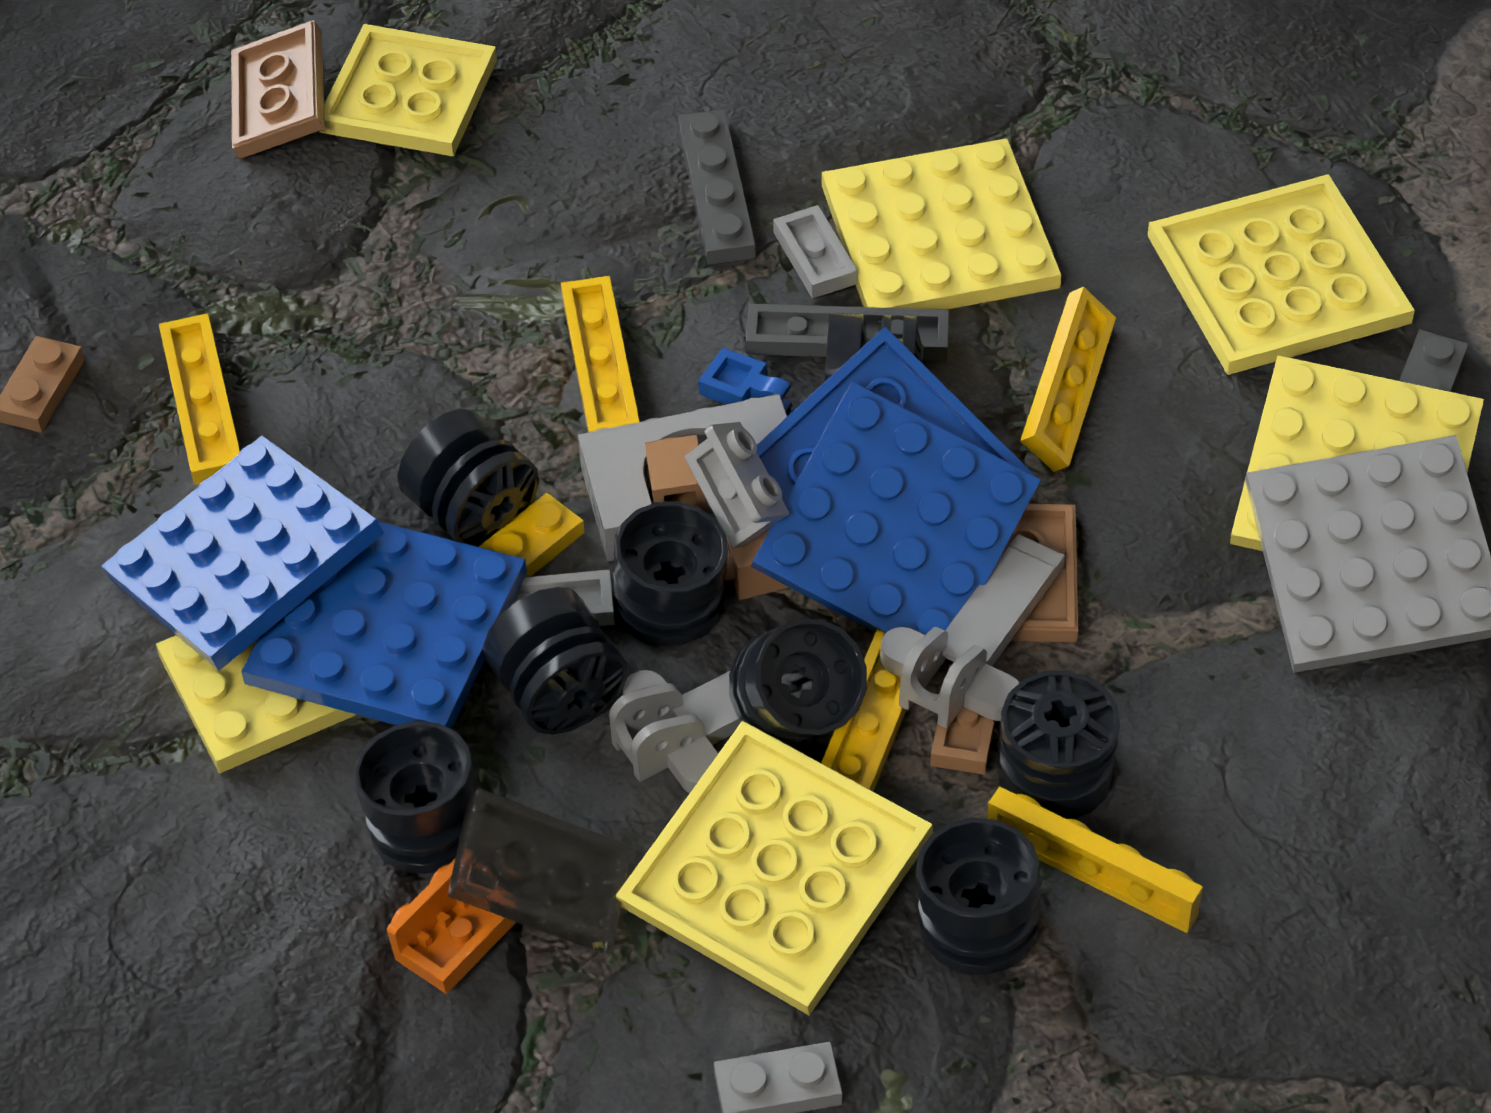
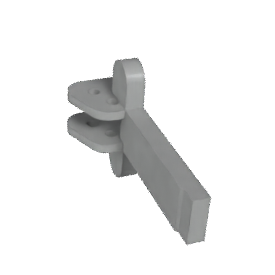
M1017 534L1011 544L1001 554L986 585H979L946 630L934 627L924 635L910 628L898 627L886 632L881 640L880 661L886 670L901 677L899 706L909 710L913 703H916L938 714L937 725L946 729L963 707L988 719L1001 721V710L1006 697L1019 682L1013 676L992 666L1063 569L1065 555ZM946 658L953 661L954 663L945 676L939 694H934L924 689Z
M638 671L627 678L623 688V696L612 705L609 712L611 739L617 751L622 749L633 764L634 775L639 782L669 768L685 791L690 793L718 755L713 744L731 736L742 722L737 717L729 697L730 671L683 695L674 684L666 683L662 676L653 671ZM788 674L782 677V684L790 687L791 694L797 691V685L789 682Z

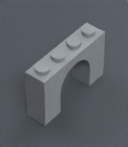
M780 394L750 398L741 402L712 408H700L692 412L662 418H651L643 422L613 428H601L593 432L578 434L581 469L607 562L614 561V542L621 523L635 510L652 504L648 493L651 484L645 442L663 440L669 437L697 435L698 445L708 439L705 430L711 425L741 422L743 428L753 436L756 444H758L787 417Z

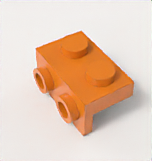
M461 852L449 865H444L436 871L430 884L411 903L405 904L398 909L387 927V933L395 960L447 994L523 916L520 902L478 876L473 857L465 852Z

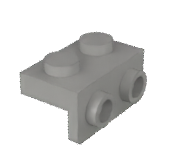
M741 422L713 424L705 430L708 439L687 453L684 458L732 548L745 547L769 530L772 525L790 515L782 500V491L779 484L768 474L757 454V444L753 436L743 428Z

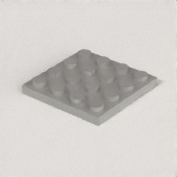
M1456 435L1253 471L1246 474V486L1293 673L1491 638V555Z

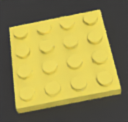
M1007 138L822 172V188L841 244L858 270L856 288L863 307L947 310L1060 288V270Z
M1329 174L1149 222V240L1227 375L1276 362L1278 355L1291 358L1412 324L1414 308Z
M1278 355L1247 473L1454 435L1457 436L1465 468L1468 471L1484 399ZM1245 479L1230 544L1263 551Z
M742 721L616 894V899L620 907L810 1016L918 858L919 851L933 834V825Z

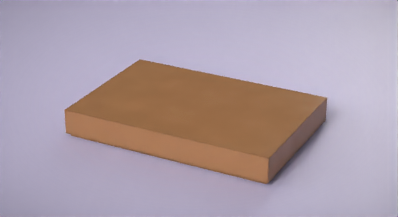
M315 20L231 50L232 149L239 159L325 129L322 30Z
M1028 504L1005 549L1019 534L1064 554L1065 559L1063 569L1011 641L1077 642L1078 600L1075 505Z

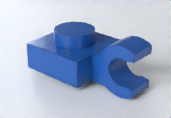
M723 347L698 380L699 395L723 404L780 394L786 414L793 406L792 401L783 399L791 389V384L781 378L769 377L767 363Z

